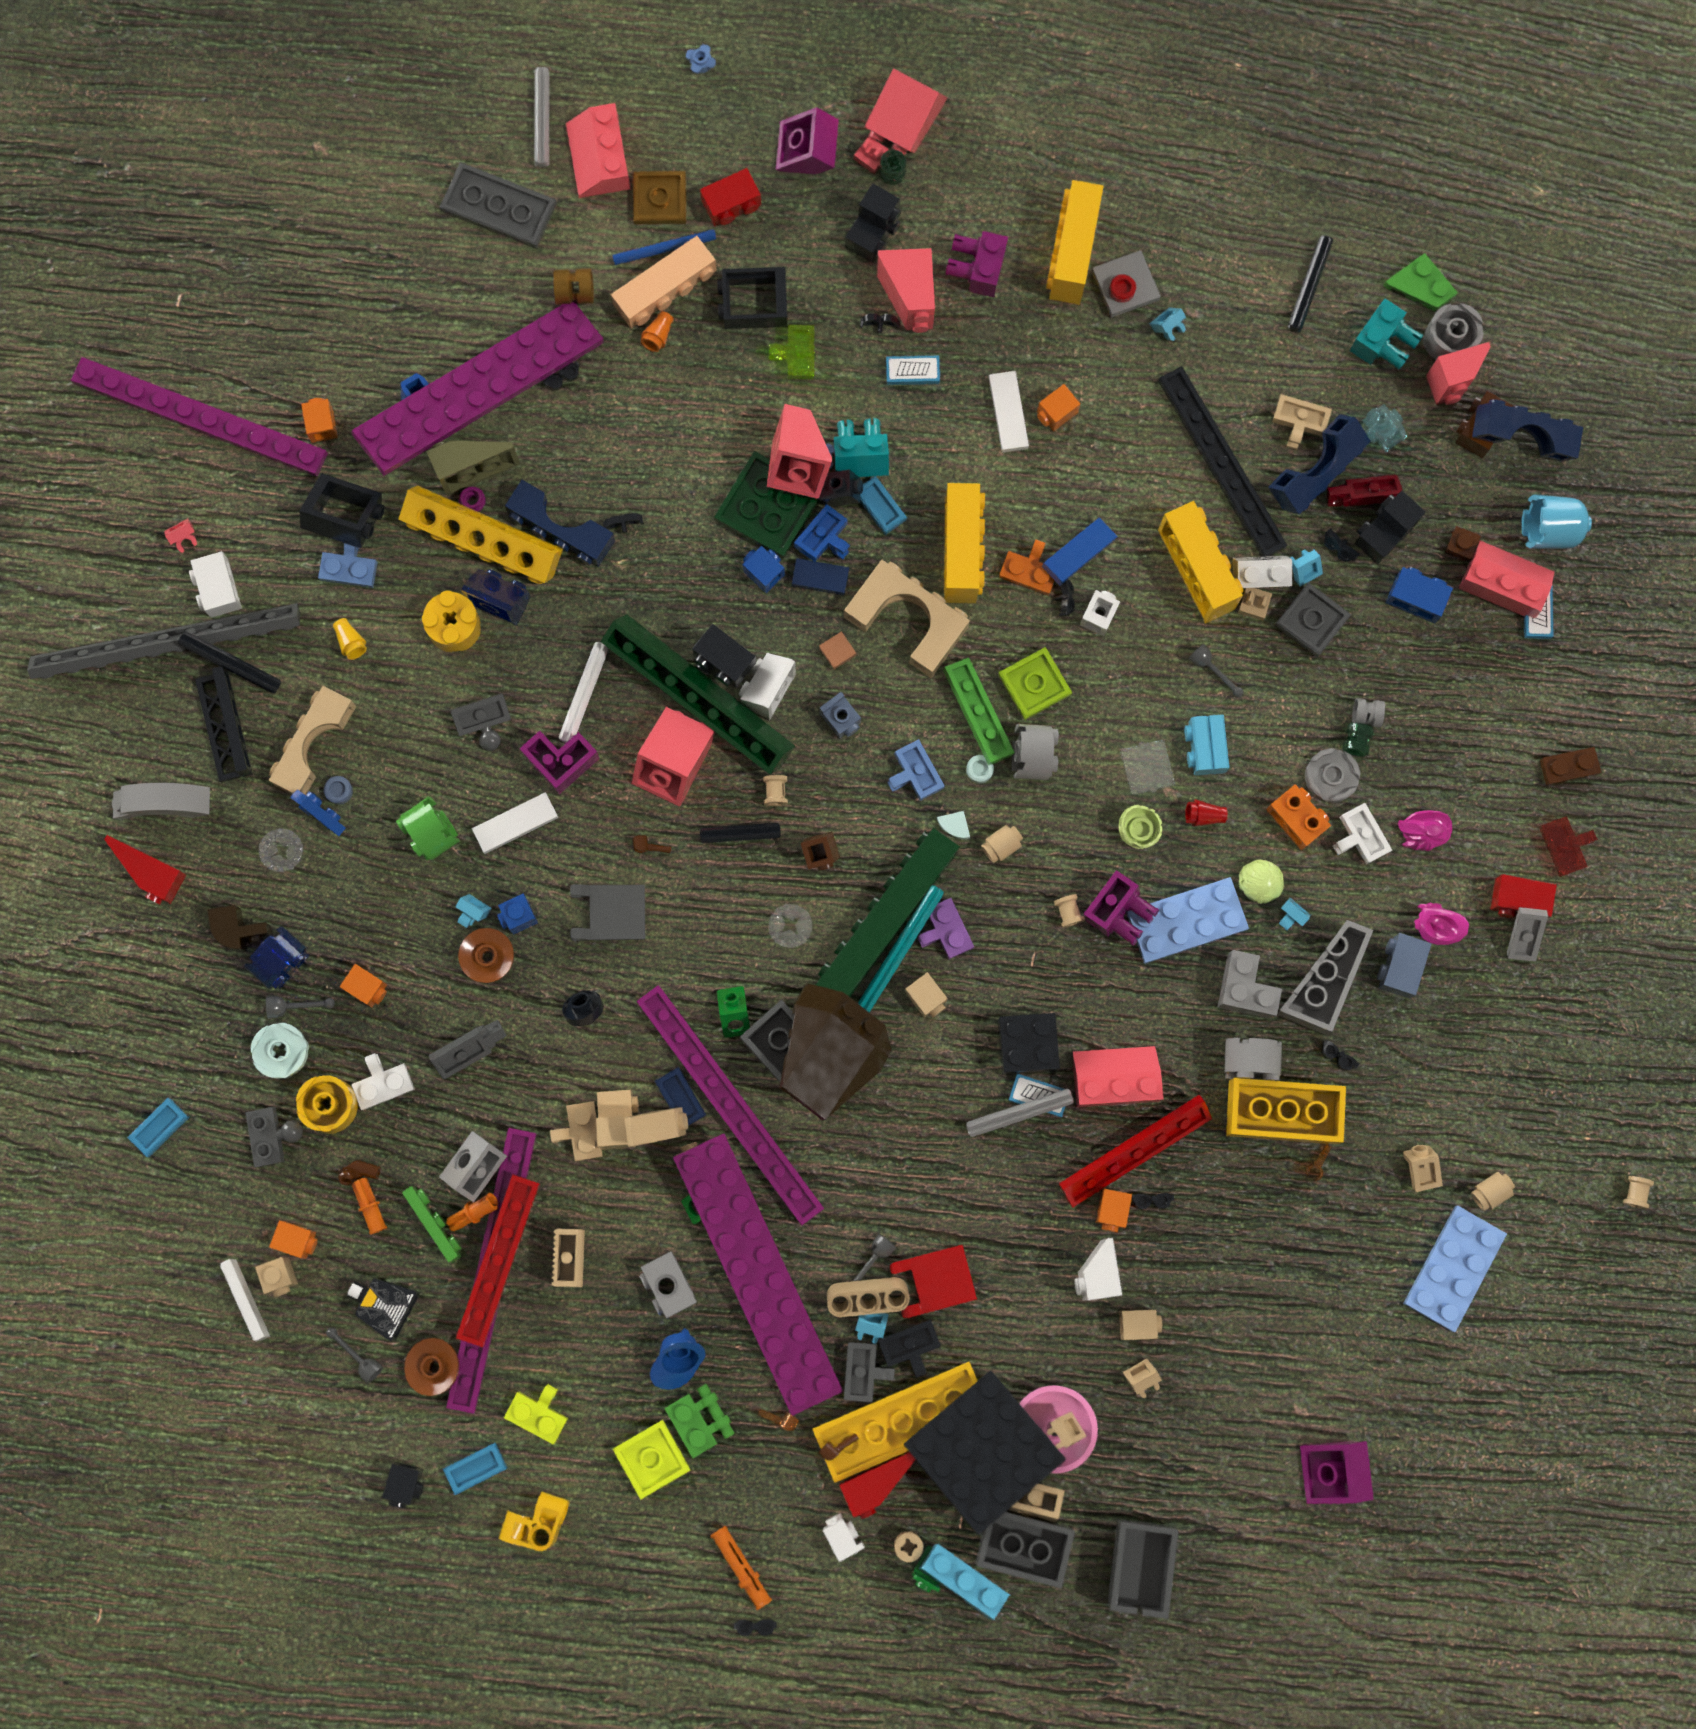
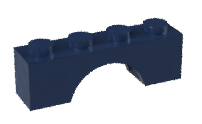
M1493 399L1489 400V403L1477 406L1473 438L1491 443H1499L1510 440L1516 430L1520 428L1529 432L1534 437L1539 447L1540 456L1561 462L1578 459L1583 427L1574 425L1573 420L1564 418L1556 420L1551 418V414L1544 412L1531 413L1528 412L1527 407L1523 406L1509 407L1502 400Z
M1340 414L1322 432L1323 451L1313 468L1304 473L1285 469L1268 487L1284 511L1295 514L1305 511L1310 506V503L1320 493L1324 492L1334 478L1343 473L1346 466L1355 457L1359 456L1371 442L1356 417Z
M524 480L520 481L505 504L506 511L509 514L508 518L520 526L523 523L532 528V533L542 539H545V537L555 541L553 543L555 546L562 548L564 552L570 550L577 554L576 558L588 566L592 563L599 567L615 542L613 532L591 519L577 527H563L554 523L546 513L547 498L545 493Z

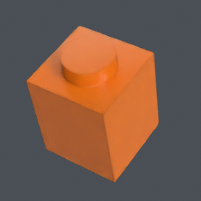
M1063 384L1039 402L1037 416L1045 427L1049 426L1054 432L1079 412L1081 403Z
M313 398L308 403L301 404L306 434L312 443L338 438L333 407L328 399Z
M354 964L340 985L342 989L371 1008L374 1004L378 1005L387 993L385 990L386 983L357 964Z
M1102 1189L1095 1223L1102 1224V1230L1117 1233L1119 1228H1126L1132 1194Z
M279 1220L269 1247L298 1258L307 1259L308 1254H313L318 1240L315 1238V1231Z

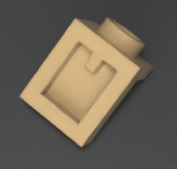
M1416 1145L1411 1150L1403 1152L1404 1158L1409 1163L1412 1188L1415 1192L1443 1186L1439 1156L1430 1146Z

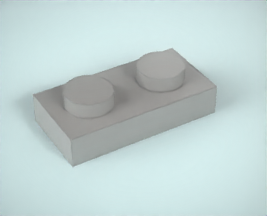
M1518 908L1507 949L1508 959L1536 962L1548 919L1547 910Z

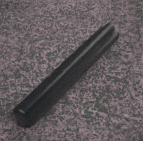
M1321 235L1318 240L1288 324V329L1297 333L1301 332L1333 244V238L1326 235Z
M184 631L178 640L180 646L219 666H223L224 669L271 693H276L281 685L280 679L187 631Z

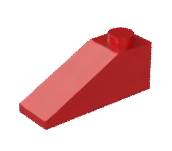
M106 835L104 840L138 887L147 892L145 898L159 905L162 901L171 904L186 874Z
M905 1452L839 1483L853 1517L859 1515L861 1519H864L876 1513L875 1507L881 1505L915 1461L909 1452Z

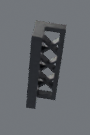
M223 666L212 668V675L196 678L195 681L219 782L223 783L250 776L253 773L229 672ZM215 682L217 695L214 699L206 695L203 684ZM207 699L212 702L210 706H208ZM216 705L221 707L224 718L220 724L211 718V713ZM213 725L218 727L216 731H214ZM222 730L227 732L229 746L226 750L217 744V738ZM219 750L224 753L222 757H220ZM228 756L233 758L236 772L224 774L223 764Z

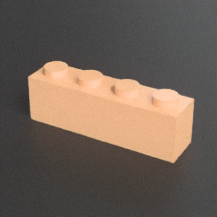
M696 236L611 294L612 303L631 329L636 325L641 326L656 311L667 309L675 298L690 293L694 285L700 281L705 282L709 280L717 270L716 260L699 237Z

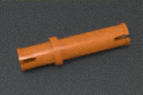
M725 1525L710 1535L740 1581L738 1583L740 1589H745L756 1610L772 1601V1598L758 1579L760 1577L759 1573L753 1571L728 1531L727 1526Z

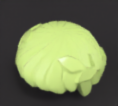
M1134 805L1122 813L1119 819V834L1123 841L1133 848H1148L1159 841L1162 835V821L1159 815L1155 813V810L1148 809L1145 806Z
M1254 860L1243 866L1238 875L1240 889L1253 902L1260 904L1272 902L1281 895L1284 889L1283 873L1277 865L1270 861Z

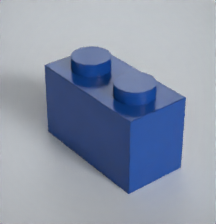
M1403 567L1397 574L1385 603L1435 624L1442 617L1453 588L1447 586L1444 580L1439 578L1431 579L1423 576L1422 572L1415 568Z

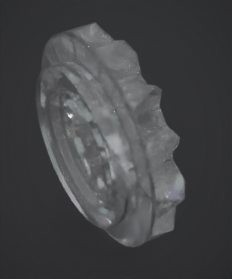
M282 828L267 833L259 845V856L262 863L270 870L281 873L293 870L301 862L304 851L298 835L291 830ZM276 842L283 847L289 846V849L286 850L287 859L281 855L275 856V853L278 851Z
M785 904L776 908L769 919V933L772 939L783 947H798L805 943L811 935V917L799 905ZM783 917L790 921L800 918L795 925L798 935L792 932V930L781 933L786 926Z

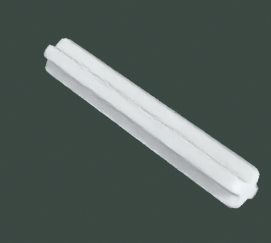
M601 642L594 643L559 734L560 741L567 743L577 734L608 653V647Z

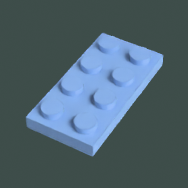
M1231 877L1150 903L1159 909L1156 917L1153 916L1154 920L1150 924L1131 910L1126 912L1129 922L1143 931L1140 939L1137 938L1136 940L1144 964L1249 929Z
M1455 1206L1403 1304L1449 1331L1456 1332L1507 1233L1465 1209Z

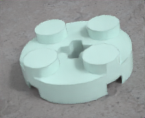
M277 1023L262 1028L255 1035L251 1043V1053L255 1067L262 1074L274 1079H288L303 1068L308 1057L309 1044L304 1035L296 1027L287 1023ZM283 1043L285 1044L284 1050L286 1054L285 1056H279L277 1059L274 1057L276 1052L273 1050V1047L275 1045L280 1047Z

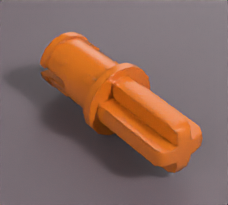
M361 1178L354 1181L352 1187L360 1205L358 1211L363 1213L370 1235L387 1229V1225H385L378 1207L380 1201H376L368 1179Z
M488 1193L473 1203H466L464 1209L447 1218L446 1223L449 1229L456 1231L471 1222L474 1224L478 1223L483 1216L499 1208L498 1200L492 1193Z

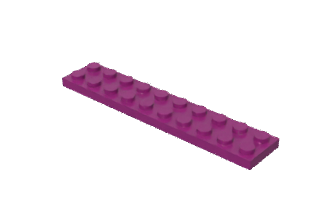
M573 300L571 304L559 306L354 428L352 435L382 475L385 476L430 449L436 443L445 440L602 345L604 338Z
M725 1134L716 1136L674 1156L673 1159L791 1416L843 1392Z

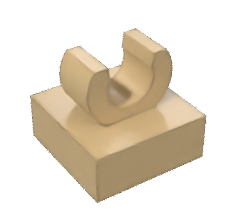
M1245 588L1238 613L1263 621L1272 593L1256 588Z
M1148 1359L1123 1372L1127 1382L1136 1394H1140L1142 1398L1147 1397L1144 1390L1151 1386L1156 1391L1159 1390L1158 1382L1162 1380Z
M1072 1411L1051 1422L1052 1428L1047 1431L1048 1436L1056 1432L1061 1440L1055 1445L1057 1449L1070 1447L1087 1437Z

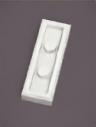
M1016 371L990 374L989 382L1002 453L1028 449L1029 444Z
M545 792L472 828L483 853L486 854L557 819L558 816Z
M228 1259L220 1263V1267L253 1340L262 1341L270 1337L236 1259Z

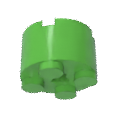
M429 796L401 814V818L396 820L404 834L408 833L412 838L413 842L410 845L419 857L423 855L427 861L434 860L460 842V839L456 838L458 834L443 810L436 811L433 808L437 803Z

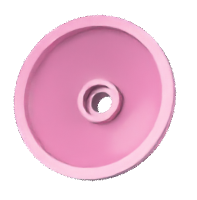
M1046 1386L1034 1390L1019 1403L1054 1445L1058 1444L1061 1440L1058 1436H1048L1047 1431L1052 1427L1050 1423L1071 1411L1087 1436L1070 1447L1058 1449L1066 1458V1461L1055 1469L1052 1474L1074 1470L1088 1459L1097 1441L1098 1428L1091 1406L1080 1394L1062 1386Z

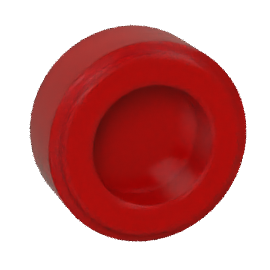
M1120 274L1112 279L1109 286V294L1113 300L1125 303L1130 301L1135 295L1136 283L1132 277Z

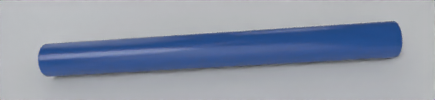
M712 229L612 255L614 264L619 265L677 250L696 236L699 237L702 243L716 240L715 231Z

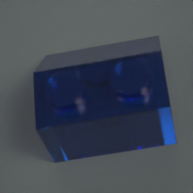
M478 569L463 585L461 589L463 595L473 603L475 608L517 626L531 598L526 589L527 587L516 580H512L510 583L501 579L502 575L491 569H488L487 572Z

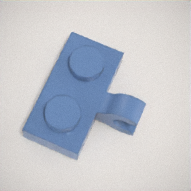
M344 543V555L322 553L318 579L326 582L373 588L378 562L375 559L357 557L359 548Z
M919 739L895 751L894 755L903 772L888 779L887 783L892 792L910 782L921 801L944 789L945 786Z

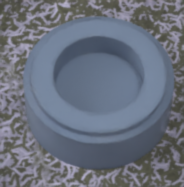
M335 776L325 783L324 794L331 803L341 805L351 799L353 788L346 778Z

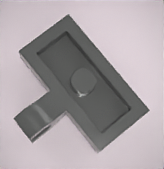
M848 1342L844 1400L873 1402L874 1379L894 1381L895 1369L875 1367L877 1344Z

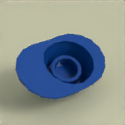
M685 1328L680 1333L667 1336L663 1340L659 1356L650 1370L652 1383L656 1387L668 1390L685 1385L703 1362L706 1356L705 1349L700 1344H697V1341Z

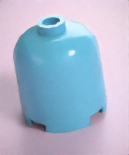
M1533 494L1528 498V501L1531 502L1529 510H1523L1522 536L1528 537L1529 542L1526 543V547L1531 549L1574 548L1582 543L1592 525L1591 517L1588 515L1584 503L1571 497Z

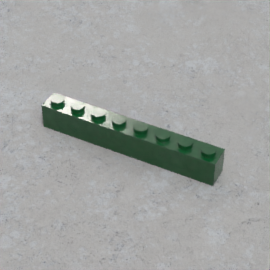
M628 614L614 620L600 641L768 774H772L782 767L795 748L793 743Z
M934 827L930 833L924 831L916 842V845L919 846L913 855L908 853L899 865L903 869L897 877L893 874L883 886L886 889L885 893L881 898L876 896L867 907V910L870 911L864 920L859 918L850 930L854 934L849 941L843 940L836 948L834 953L837 957L831 964L826 962L817 974L821 978L816 983V986L841 991L850 997L921 903L929 888L935 884L959 852L960 846Z

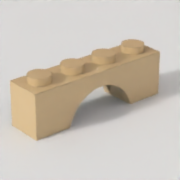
M322 686L320 691H316L310 700L311 707L309 711L298 720L296 725L297 732L293 739L289 738L283 747L284 754L281 760L275 762L269 772V776H271L269 781L274 786L291 795L297 789L306 795L316 779L307 760L308 749L312 741L325 731L343 730L356 708L352 700L325 686Z

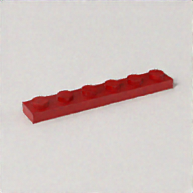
M1200 1095L1194 1097L1060 1182L1059 1186L1067 1202L1072 1208L1212 1120L1204 1099Z
M512 1174L456 1339L480 1347L485 1346L540 1183Z

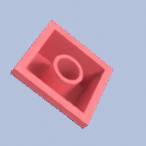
M1489 342L1437 358L1426 375L1436 405L1444 402L1446 405H1450L1461 400L1462 395L1468 390L1491 347Z

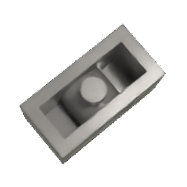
M472 1131L439 1178L474 1202L507 1155Z
M669 1252L641 1267L643 1273L639 1277L646 1290L652 1289L656 1299L652 1300V1303L659 1316L664 1314L666 1318H669L698 1303L673 1252ZM664 1278H670L674 1281L675 1288L671 1294L665 1295L660 1291L659 1284Z

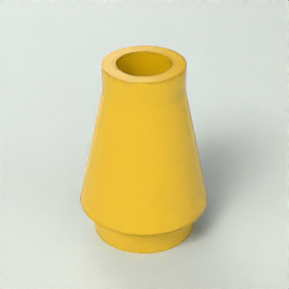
M346 618L339 619L333 624L342 655L353 660L361 657L367 651L365 646L366 640L350 625Z

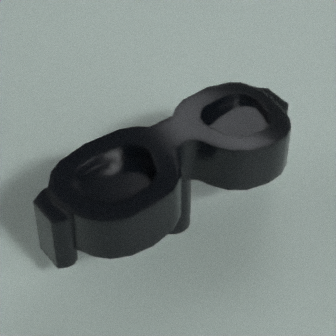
M871 313L861 318L860 329L863 326L877 325V333L881 334L883 333V325L897 327L900 330V320L892 314L878 315Z
M577 361L571 363L564 370H560L559 374L547 377L543 381L545 387L556 391L562 388L564 379L569 382L576 380L579 376V363Z
M629 513L606 519L603 522V527L613 529L621 525L622 533H627L626 524L640 523L644 525L642 515Z
M1331 528L1324 534L1325 546L1329 550L1336 549L1338 551L1337 556L1341 561H1355L1359 557L1360 553L1346 545L1348 540L1344 539L1341 542L1339 536Z
M1068 579L1060 585L1062 594L1054 596L1055 601L1062 600L1059 617L1069 616L1075 608V602L1072 598L1074 586Z
M1324 1040L1322 1042V1055L1326 1059L1336 1058L1337 1066L1341 1070L1348 1071L1359 1066V1063L1353 1057L1345 1054L1344 1051L1339 1052L1338 1047L1331 1041Z
M1160 1193L1150 1197L1147 1194H1136L1132 1196L1131 1202L1140 1210L1147 1209L1151 1203L1157 1209H1165L1174 1200V1195Z
M741 1619L734 1622V1629L741 1636H749L753 1629H757L760 1635L767 1636L777 1627V1622L772 1619H762L758 1622Z

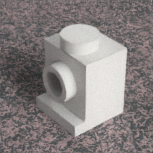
M1096 590L1085 611L1080 626L1104 637L1120 601L1116 600V596L1110 592H1099ZM1103 610L1105 616H1101L1095 613V611Z
M841 1513L825 1521L827 1526L823 1528V1532L839 1562L865 1548L862 1540L856 1543L855 1538L859 1535L851 1521L846 1523Z

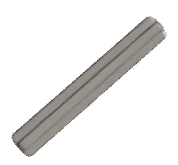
M537 67L535 69L534 162L537 167H547L549 165V70L546 67Z
M1065 1089L968 1121L966 1128L970 1137H974L1071 1105L1074 1099L1071 1091Z

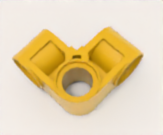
M541 1492L534 1510V1518L507 1511L499 1539L536 1551L547 1550L557 1540L570 1501ZM539 1529H544L549 1534V1541L546 1545L540 1544L536 1540V1533Z

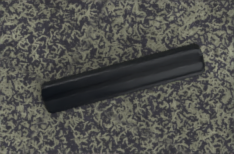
M779 823L703 827L700 829V840L702 843L774 839L781 836Z

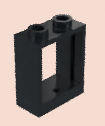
M785 267L722 269V279H717L718 295H723V304H718L719 320H724L725 329L788 327ZM776 284L777 314L731 315L730 285Z
M321 473L299 510L300 528L362 548L365 540H369L372 537L375 522L377 520L380 521L383 517L385 505H382V493ZM330 497L365 508L358 523L322 513Z

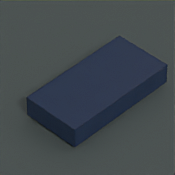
M796 558L792 586L845 596L849 567Z
M679 1067L655 1080L670 1109L682 1107L683 1113L687 1115L688 1126L707 1116Z

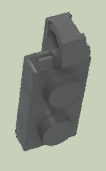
M496 1020L486 1026L482 1025L428 1056L442 1079H446L492 1053L491 1049L496 1045L495 1043L507 1035L500 1022Z

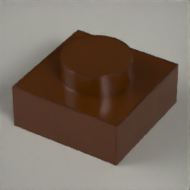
M1456 525L1445 553L1470 562L1481 535Z

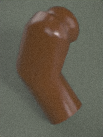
M355 1160L340 1170L338 1180L344 1186L352 1184L363 1176L377 1180L381 1172V1166Z

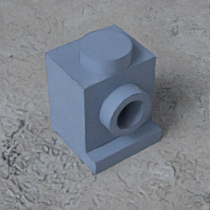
M842 692L820 707V715L839 739L844 735L850 737L859 730L861 717L846 700ZM839 712H845L847 714V718L844 720H840L837 717V714Z

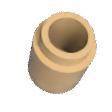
M1004 825L986 838L981 848L994 864L998 860L1000 862L1021 848L1020 841L1023 840V837L1015 826L1010 828L1008 825Z
M1496 1172L1476 1185L1475 1190L1471 1192V1196L1482 1211L1492 1210L1514 1195L1512 1189L1515 1188V1185L1507 1174L1501 1175L1499 1172Z

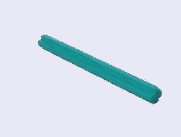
M934 885L929 888L860 998L858 1004L869 1013L942 898L944 892Z

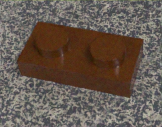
M1595 747L1544 757L1539 760L1546 786L1602 773Z

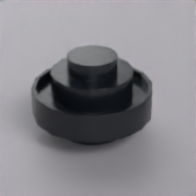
M586 990L568 998L563 1005L562 1012L570 1025L585 1026L592 1024L599 1018L603 1012L604 1004L598 993Z

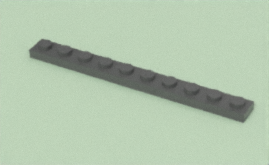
M298 603L30 656L27 671L30 679H46L55 674L65 672L76 673L85 668H101L110 663L120 661L126 663L135 658L145 656L156 657L161 653L170 651L181 652L186 650V648L178 644V640L184 631L213 645L215 642L225 640L236 641L245 636H261L270 631L280 629L290 630L295 626H300V609Z

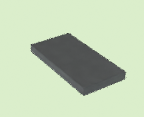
M460 162L439 208L441 212L537 249L555 210L557 200Z

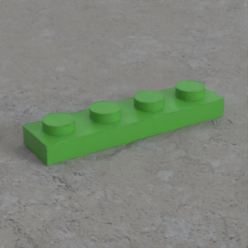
M966 658L944 667L943 672L988 766L1012 757L1015 752L970 659Z

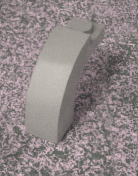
M141 783L121 786V790L113 792V819L124 820L143 815H175L188 818L208 815L210 787L180 783Z

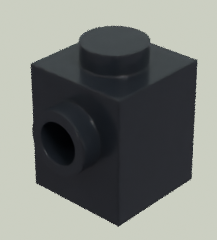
M851 470L828 473L820 494V500L830 507L861 503L860 494L863 492L862 480Z
M399 1462L392 1463L382 1498L389 1500L388 1505L405 1509L406 1505L414 1504L415 1499L420 1500L424 1489V1483L420 1482L424 1469Z

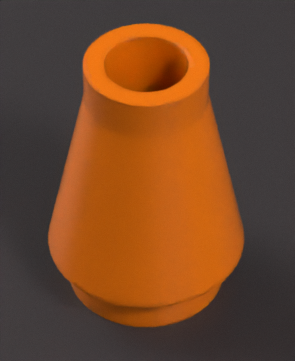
M661 311L641 333V344L652 352H659L660 349H663L674 320L669 313Z

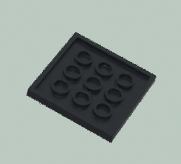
M991 1370L903 1444L978 1536L1066 1461V1458Z

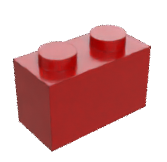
M748 168L700 189L701 201L714 227L720 224L727 225L735 217L744 213L751 214L762 206L761 194Z
M1501 874L1495 878L1490 910L1497 911L1501 917L1515 918L1519 907L1547 910L1548 918L1552 917L1557 885Z

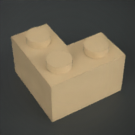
M631 1090L597 1092L598 1118H596L598 1147L602 1150L636 1148V1146L628 1147L624 1118L634 1116V1113H639L638 1096H633Z

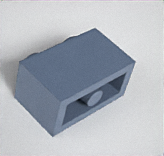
M1402 933L1397 934L1393 939L1390 938L1385 949V954L1388 955L1386 964L1380 966L1377 974V980H1380L1378 988L1409 999L1416 996L1432 943Z

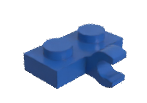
M826 505L794 542V548L816 562L829 547L838 558L843 560L849 553L847 549L850 545L837 536L848 524V519L829 505Z
M297 789L290 797L299 804V809L307 815H312L337 836H340L346 829L338 822L341 817L329 807L326 811L320 807L322 800L313 792L309 791L305 795Z

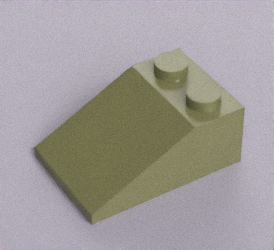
M439 442L433 445L431 450L426 451L447 497L520 465L512 442Z

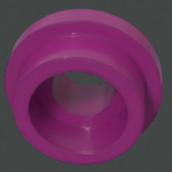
M477 487L465 488L459 495V504L477 512L481 511L485 506V495ZM470 498H477V502L475 504H468V500Z

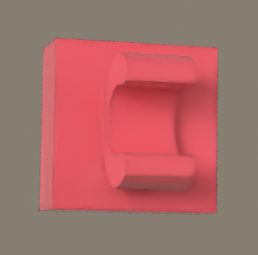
M869 136L854 154V160L875 174L890 156V150Z
M189 519L164 531L170 545L176 542V547L181 553L185 552L184 547L181 545L184 539L191 540L194 546L197 545L196 537L192 534L195 532L194 527Z

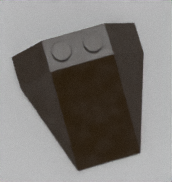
M806 984L793 1006L792 1014L794 1015L792 1029L789 1030L788 1039H790L788 1053L785 1054L780 1088L824 1121L881 1071L892 1049L886 1025L841 991Z

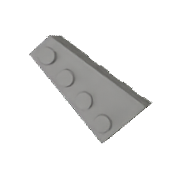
M1347 920L1280 1009L1278 1016L1330 1037L1373 930Z

